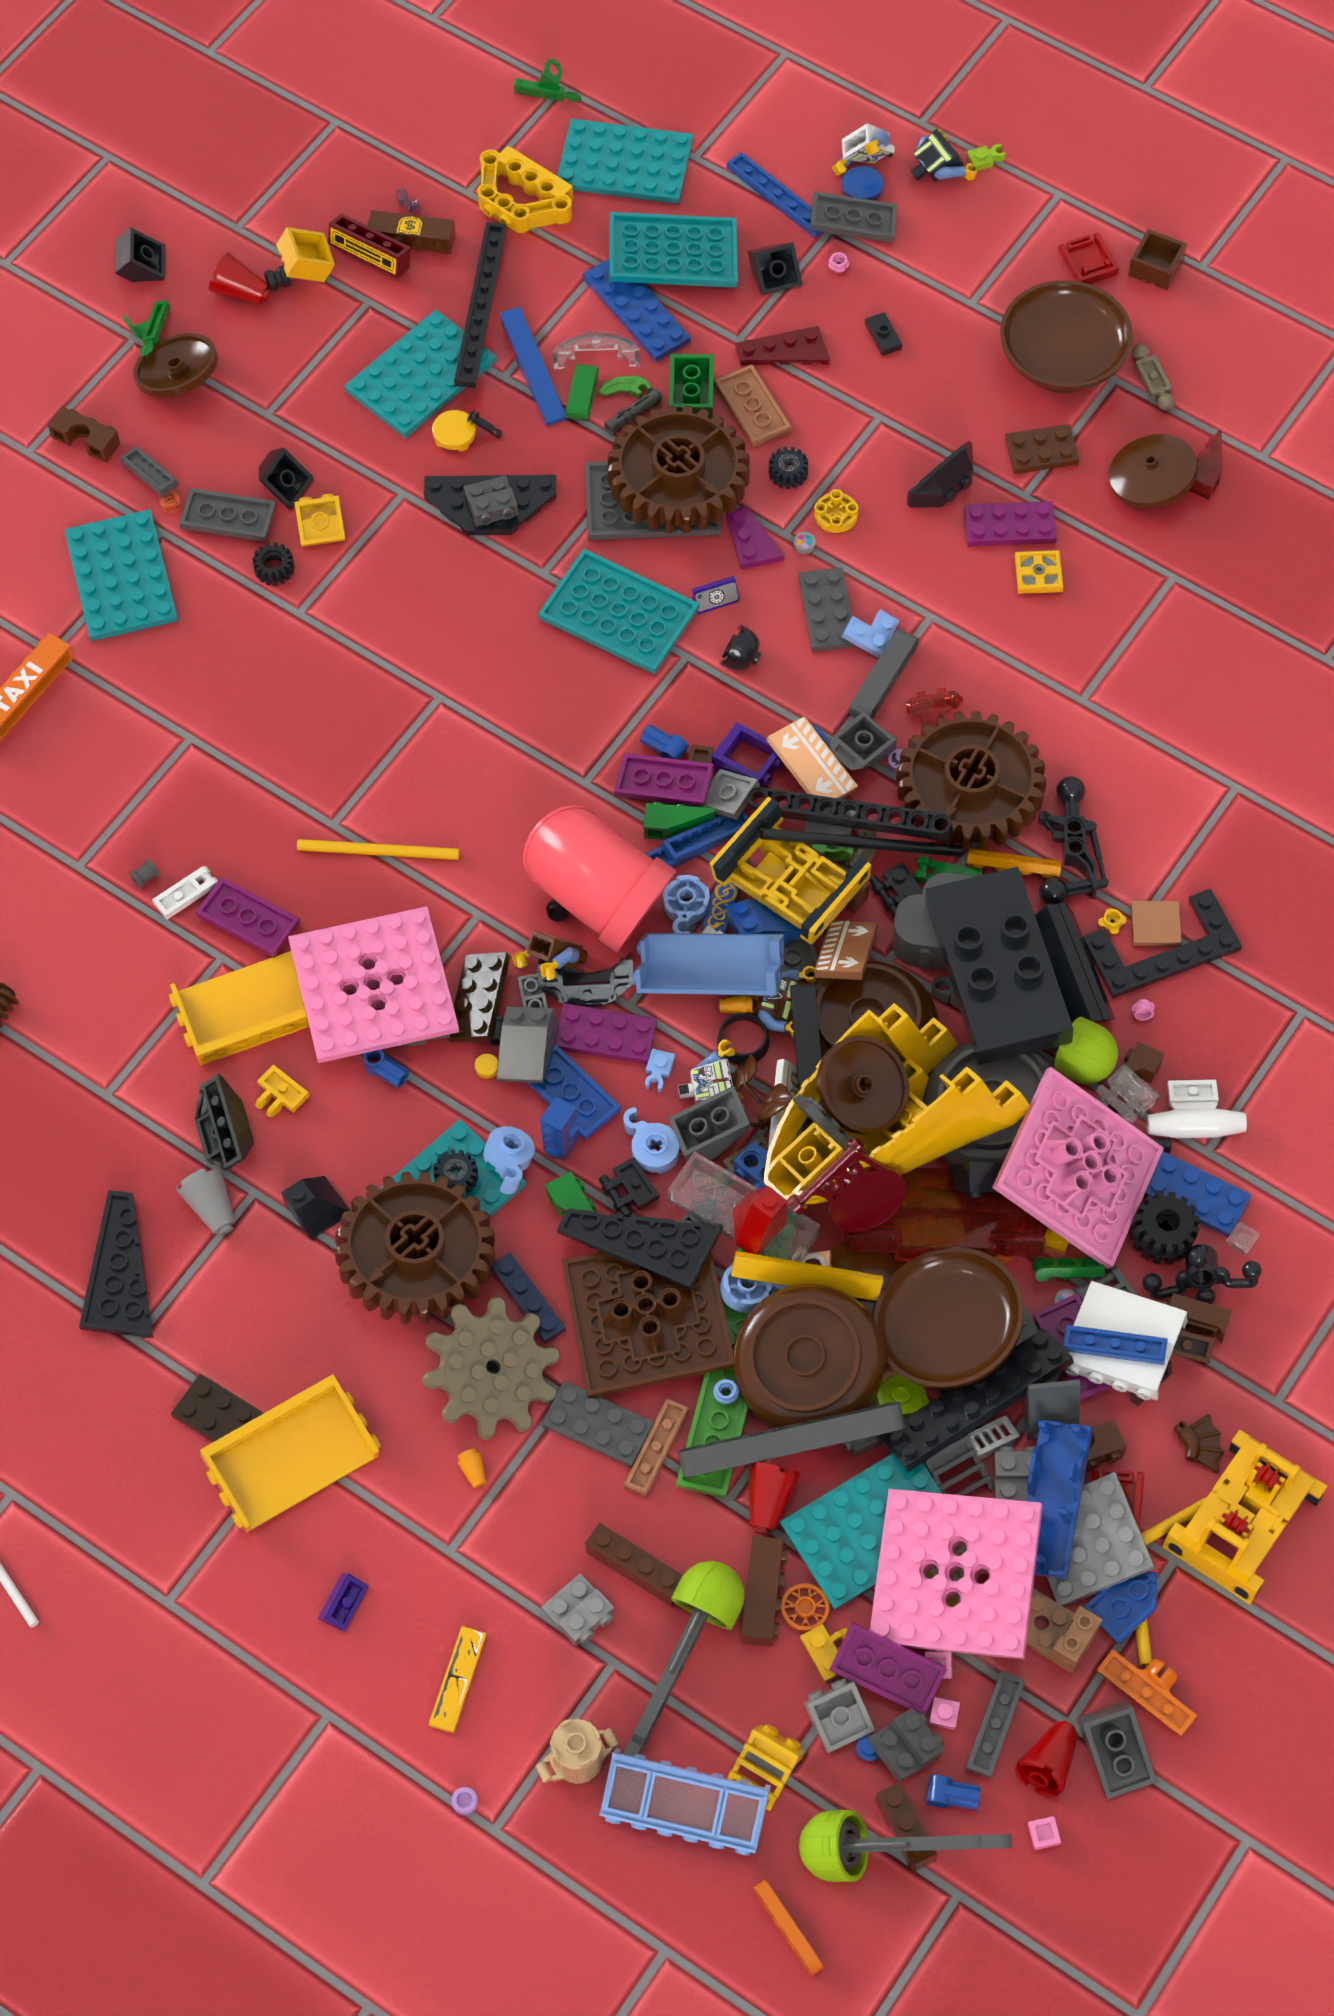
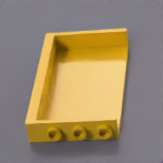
M291 951L177 991L175 983L170 984L172 993L168 995L173 1008L178 1006L180 1013H177L176 1017L180 1027L185 1026L187 1033L183 1034L188 1047L193 1046L200 1066L309 1027Z
M333 1374L200 1450V1456L209 1469L206 1475L213 1486L216 1484L221 1490L219 1497L225 1507L230 1505L234 1514L231 1517L238 1529L243 1527L244 1531L248 1533L379 1457L378 1448L381 1445L374 1434L370 1435L365 1428L368 1426L366 1419L362 1413H356L353 1408L355 1402L348 1391L344 1393Z

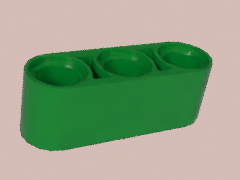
M576 364L567 402L566 418L589 420L598 381V366Z

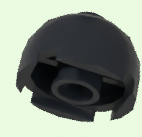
M740 624L737 628L740 632L737 636L733 634L722 655L726 659L720 661L722 666L734 671L745 670L751 663L756 665L761 656V653L758 652L760 646L758 637L752 630Z

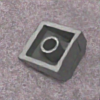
M863 711L831 737L830 747L831 752L850 770H855L873 765L895 750L897 739L887 733Z

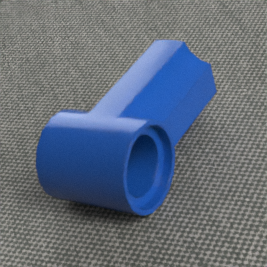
M653 725L647 726L640 737L642 744L658 752L662 758L680 759L689 748L688 743L682 737L675 734L670 736Z
M382 1049L363 1053L364 1068L368 1074L380 1077L396 1089L402 1087L410 1074L409 1070L386 1056ZM371 1059H379V1060H380V1061L377 1062V1063H370V1062H369Z
M931 1775L929 1777L926 1804L938 1808L953 1806L977 1811L981 1786L954 1782L953 1779L947 1776Z

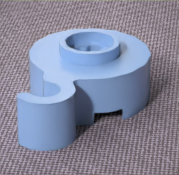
M677 876L676 880L672 881L664 889V911L674 921L672 933H689V931L681 930H688L692 924L702 920L707 914L710 905L709 888L696 876Z
M634 1107L628 1109L623 1116L626 1133L634 1136L632 1139V1157L635 1158L645 1173L648 1171L661 1175L670 1171L677 1164L680 1155V1146L674 1130L661 1123H646L645 1121L632 1123V1121L637 1120V1109ZM658 1146L660 1147V1150L657 1151L656 1149H652V1147Z
M509 1126L494 1129L489 1134L483 1151L485 1162L489 1161L503 1179L500 1192L505 1194H512L517 1190L522 1179V1171L528 1169L535 1151L534 1143L528 1134L520 1129Z
M732 1263L726 1269L720 1282V1294L723 1301L730 1308L738 1312L749 1313L769 1294L789 1286L732 1277Z

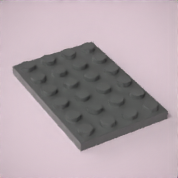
M585 462L588 540L721 535V522L713 523L710 519L707 520V529L700 530L696 525H691L690 533H683L680 527H675L672 533H665L664 525L661 524L657 529L652 530L648 528L647 519L640 523L633 520V511L624 513L620 508V501L614 500L611 494V486L607 480L608 462Z

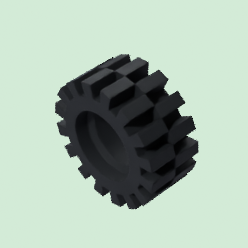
M273 542V546H270V543H266V548L260 546V552L255 551V556H253L254 571L256 577L262 583L265 581L266 585H270L273 582V585L276 586L278 581L283 584L285 583L284 578L287 580L291 578L290 574L293 575L295 568L293 556L288 547L285 548L283 544H280L278 547V543ZM271 560H280L282 562L276 568H267L265 566Z

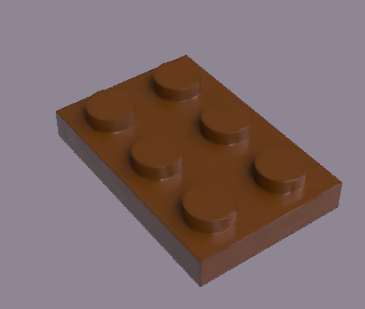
M1070 424L1005 434V441L1014 474L1079 465V456Z

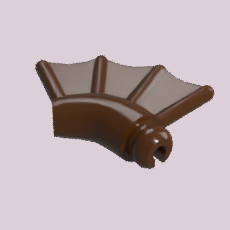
M1205 1415L1191 1426H1187L1183 1421L1174 1427V1432L1178 1434V1439L1185 1447V1459L1190 1462L1198 1461L1211 1470L1219 1472L1218 1461L1220 1456L1224 1454V1451L1219 1443L1221 1432L1214 1427L1211 1415Z

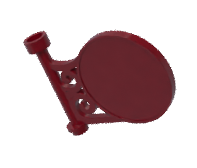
M855 1137L853 1140L849 1139L847 1141L849 1147L800 1195L793 1193L786 1200L787 1205L794 1213L801 1215L807 1209L806 1202L812 1196H821L828 1201L829 1215L838 1228L847 1232H863L885 1223L900 1209L907 1193L904 1178L895 1168L886 1166L865 1154L863 1151L866 1148L865 1145ZM859 1161L865 1162L870 1166L863 1168Z

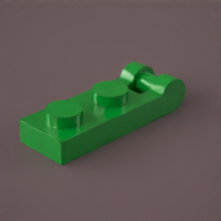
M922 856L918 858V871L915 872L914 879L917 883L926 884L932 876L940 873H954L977 877L982 875V869L934 861ZM927 870L934 871V875L928 874Z
M1091 1257L1036 1258L1032 1262L1035 1277L1040 1282L1047 1281L1050 1277H1059L1065 1280L1072 1277L1096 1279L1105 1275L1104 1265Z

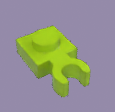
M995 144L989 150L985 145L967 151L966 158L969 163L974 165V171H980L994 166V161H1004L1006 159V152L997 153L1001 152V144Z

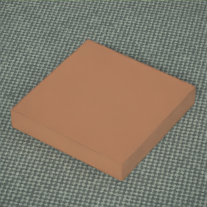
M1131 901L1133 946H1181L1179 901Z

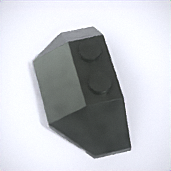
M217 1074L200 1085L199 1093L201 1094L197 1102L195 1123L206 1161L213 1165H219L224 1170H229L246 1159L255 1142L243 1101L225 1079Z

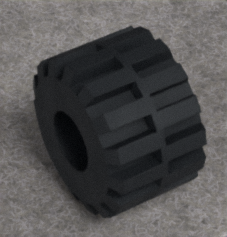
M1163 1191L1156 1192L1154 1198L1151 1195L1146 1197L1144 1202L1140 1203L1130 1226L1132 1228L1130 1240H1135L1134 1249L1136 1252L1142 1250L1143 1254L1141 1257L1146 1260L1149 1256L1154 1258L1153 1263L1160 1264L1162 1260H1165L1166 1265L1173 1264L1175 1258L1178 1261L1183 1259L1188 1249L1192 1247L1200 1229L1198 1228L1200 1223L1199 1216H1194L1196 1212L1194 1205L1188 1206L1186 1204L1188 1199L1184 1196L1181 1199L1176 1198L1175 1192L1169 1191L1168 1196H1164Z

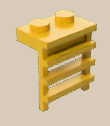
M760 1724L752 1730L727 1779H735L737 1781L744 1779L748 1780L750 1785L762 1787L738 1772L742 1765L776 1785L775 1792H769L768 1800L770 1801L766 1807L767 1810L771 1811L792 1770L802 1760L806 1751L801 1748L802 1745L797 1740L790 1737L785 1739L778 1734L779 1731L769 1724ZM750 1751L783 1771V1777L779 1779L745 1758L747 1753Z

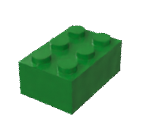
M670 354L669 406H675L677 412H682L684 406H691L692 413L697 414L701 409L709 411V419H712L714 354Z

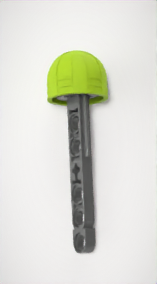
M944 976L935 978L931 989L933 997L947 1004L951 1002L954 1007L960 1009L950 978ZM946 986L948 989L945 991L938 990L936 987ZM1079 1017L1072 1023V1043L1048 1049L1057 1053L1054 1062L1056 1071L1072 1082L1084 1085L1094 1084L1111 1074L1117 1063L1118 1048L1114 1037L1106 1028L1086 1018Z
M716 1561L700 1562L689 1568L680 1579L671 1600L681 1608L692 1613L623 1754L630 1756L642 1754L643 1748L648 1742L706 1622L732 1630L743 1607L744 1588L737 1573L726 1564Z
M831 1810L817 1814L807 1823L799 1839V1853L804 1865L814 1876L828 1882L858 1881L866 1870L868 1852L1013 1848L1012 1834L868 1838L865 1823L860 1814L855 1810Z

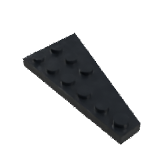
M108 1190L79 1327L81 1330L154 1338L134 1196L129 1192Z
M568 1209L557 1228V1232L691 1291L723 1230V1225H701V1222L682 1223L672 1219L643 1216L633 1218L624 1217L623 1214L604 1215L595 1211Z

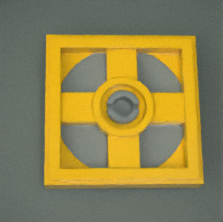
M1060 550L1015 552L1018 594L1063 592Z

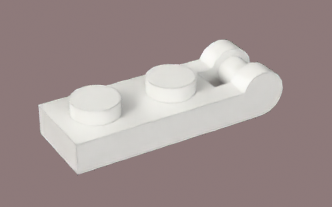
M203 866L152 899L153 904L167 920L208 892H211L218 883L216 877L211 876V871L207 866ZM199 881H204V883L201 884V885H199L198 882H199Z

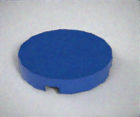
M867 166L851 168L842 178V192L848 197L868 200L877 199L883 192V178L878 171Z

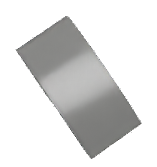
M538 973L517 977L523 1007L548 1008L545 993L539 988Z

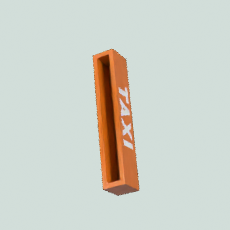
M48 633L45 638L38 642L37 647L32 653L23 659L22 664L17 670L11 672L8 680L0 686V741L74 658L71 645L51 633Z

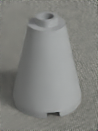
M211 1165L213 1170L206 1172L203 1168L194 1172L180 1182L182 1187L176 1186L178 1194L214 1234L219 1233L222 1236L233 1230L232 1226L235 1224V1218L222 1170L219 1165Z

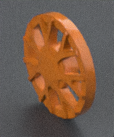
M807 1583L797 1584L788 1589L784 1594L781 1614L790 1627L798 1631L808 1632L824 1624L829 1614V1601L823 1591L817 1586ZM800 1589H808V1597H801ZM818 1593L822 1599L815 1604L812 1597ZM790 1594L798 1599L795 1604L787 1600ZM794 1608L795 1614L787 1616L785 1609ZM815 1608L825 1609L824 1615L814 1613ZM798 1616L804 1619L802 1626L794 1623ZM813 1616L817 1623L810 1626L807 1618Z

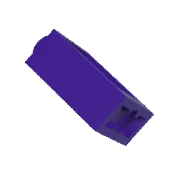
M737 722L712 755L714 769L718 771L722 769L757 779L760 784L759 787H766L770 783L775 769L779 770L783 765V761L767 742V738ZM742 741L770 755L757 774L729 759Z

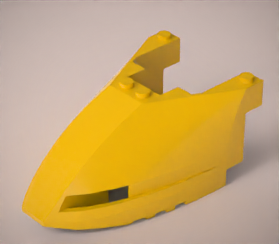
M895 1003L879 1018L868 1010L836 1042L838 1043L854 1036H868L878 1039L888 1045L899 1056L906 1069L909 1080V1098L905 1111L895 1124L878 1133L867 1135L852 1133L843 1128L839 1130V1132L843 1130L852 1139L857 1137L866 1147L863 1150L880 1163L895 1168L901 1175L969 1143L1013 1126L1031 1107L1022 1093L1007 1080L991 1093L983 1080L968 1067L964 1068L952 1081L941 1074L939 1077L948 1089L932 1104L926 1106L922 1100L929 1079L927 1074L954 1050L958 1043L949 1030L934 1017L919 1031L909 1015ZM819 1062L816 1066V1071L809 1079L806 1078L796 1097L799 1094L805 1098L810 1096L822 1106L817 1091ZM792 1100L776 1129L768 1149L763 1181L765 1185L770 1186L785 1199H788L793 1193L800 1195L844 1152L815 1122L795 1139L807 1115ZM859 1161L863 1168L870 1166L865 1162ZM814 1195L806 1202V1205L828 1201L821 1196Z

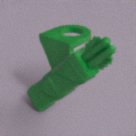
M555 59L546 61L539 82L517 78L514 81V92L518 94L552 99L554 101H563L564 98L569 101H581L580 94L572 91L565 92L564 87L559 86L562 67ZM550 64L555 65L557 68V75L551 73Z
M167 300L155 302L149 320L134 326L126 315L122 316L130 330L144 343L140 351L142 357L149 356V353L154 349V344H157L170 310V304Z

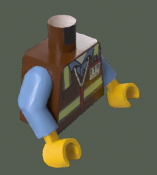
M532 931L526 951L515 953L512 959L514 966L517 968H523L528 965L527 957H537L551 962L542 964L540 971L542 978L546 977L547 980H552L556 977V968L560 969L563 966L576 968L578 963L584 964L586 962L588 954L580 944Z
M807 966L803 971L800 969L780 971L782 980L777 995H745L756 1000L753 1012L758 1015L759 1019L769 1030L782 1033L789 1031L794 1038L790 985L804 984L802 979H805L808 983H814L816 981L815 977H807L808 973L814 972L815 968L813 966Z

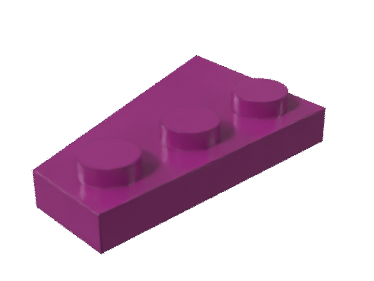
M747 506L736 508L731 514L725 513L741 569L784 561L783 553Z

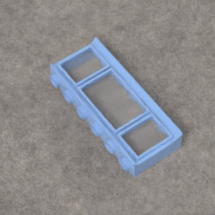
M617 1748L613 1751L599 1816L605 1817V1821L620 1824L621 1821L631 1823L632 1828L646 1830L647 1827L657 1829V1833L664 1836L678 1834L682 1835V1839L685 1841L698 1843V1840L709 1842V1846L717 1849H724V1846L735 1848L734 1852L742 1855H750V1852L756 1853L771 1785L766 1784L763 1788L750 1785L749 1781L739 1779L738 1781L723 1778L724 1775L719 1773H713L712 1775L697 1772L698 1769L694 1767L684 1769L671 1766L672 1763L662 1760L659 1763L646 1760L644 1755L636 1754L635 1756L621 1754V1749Z

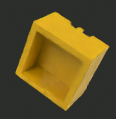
M287 227L276 244L279 254L283 256L281 260L285 263L284 270L287 277L325 282L335 266L324 233Z

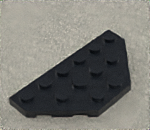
M505 475L425 476L424 499L429 504L436 506L440 513L448 520L455 522L461 527V530L467 536L512 535L523 522H528L539 513L540 508L547 502L551 503L556 499L557 480L556 475H506L517 502L518 515L510 519L494 521L487 525H475L463 486Z

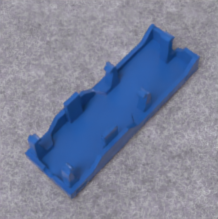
M1039 1420L1038 1440L1032 1453L1027 1482V1501L1039 1502L1043 1505L1034 1575L1067 1580L1093 1428L1085 1425Z

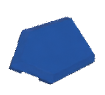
M1142 1573L1100 1591L1083 1608L1103 1619L1100 1627L1120 1645L1157 1609L1158 1573Z

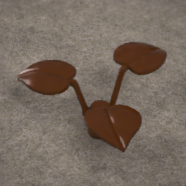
M749 1055L733 1072L731 1076L732 1084L736 1091L743 1087L762 1106L757 1116L760 1123L750 1122L751 1126L764 1130L765 1127L770 1129L771 1117L788 1107L793 1098L789 1094L787 1087L781 1083L775 1085L767 1093L764 1101L749 1088L748 1082L756 1075L757 1060L754 1056ZM735 1141L714 1159L718 1161L719 1157L723 1153H725L735 1143Z

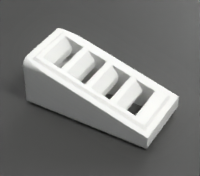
M1006 1415L968 1434L973 1447L978 1452L977 1455L980 1460L1020 1437ZM1004 1424L1010 1435L1006 1436L1000 1426ZM993 1430L997 1431L1001 1437L1000 1440H997L992 1432ZM988 1434L993 1443L989 1444L984 1435ZM980 1439L985 1447L981 1449L976 1440Z

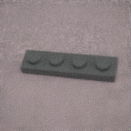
M1001 1670L966 1770L991 1779L1026 1679Z

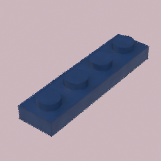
M511 1252L490 1266L494 1275L524 1316L529 1313L538 1315L541 1323L536 1332L545 1344L566 1331L563 1323Z

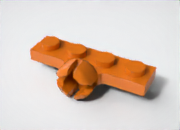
M1112 1649L1098 1667L1097 1672L1182 1737L1197 1715L1170 1693L1171 1687L1177 1681L1176 1672L1171 1667H1168L1159 1678L1158 1675L1165 1667L1163 1661L1157 1658L1153 1659L1145 1669L1140 1670Z

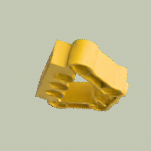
M507 146L501 153L495 150L482 152L480 155L481 185L478 187L477 194L479 208L488 217H493L500 224H507L508 228L517 233H525L533 228L556 223L567 224L571 221L573 216L572 201L574 200L572 185L510 146ZM500 174L507 178V182L510 185L522 187L526 195L536 196L539 198V201L528 204L515 203L511 195L501 194L497 191L498 176Z

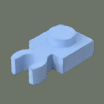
M656 1049L651 1050L646 1067V1074L650 1075L645 1080V1089L648 1090L650 1084L655 1082L658 1084L657 1091L660 1093L663 1090L662 1077L669 1079L675 1061V1054Z

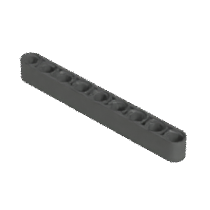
M890 1402L679 1450L678 1455L683 1476L690 1477L901 1430L905 1428V1422L900 1402Z

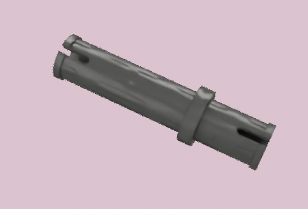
M653 389L628 408L619 410L616 416L604 423L606 431L612 435L625 425L631 424L635 417L662 401L661 393L657 389Z

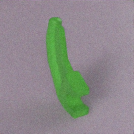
M621 376L604 382L598 389L599 395L609 396L618 392H625L630 396L640 399L642 398L640 390L644 389L649 393L652 391V386L639 376Z
M810 844L811 847L833 861H846L853 857L854 850L851 847L831 849L827 848V845Z

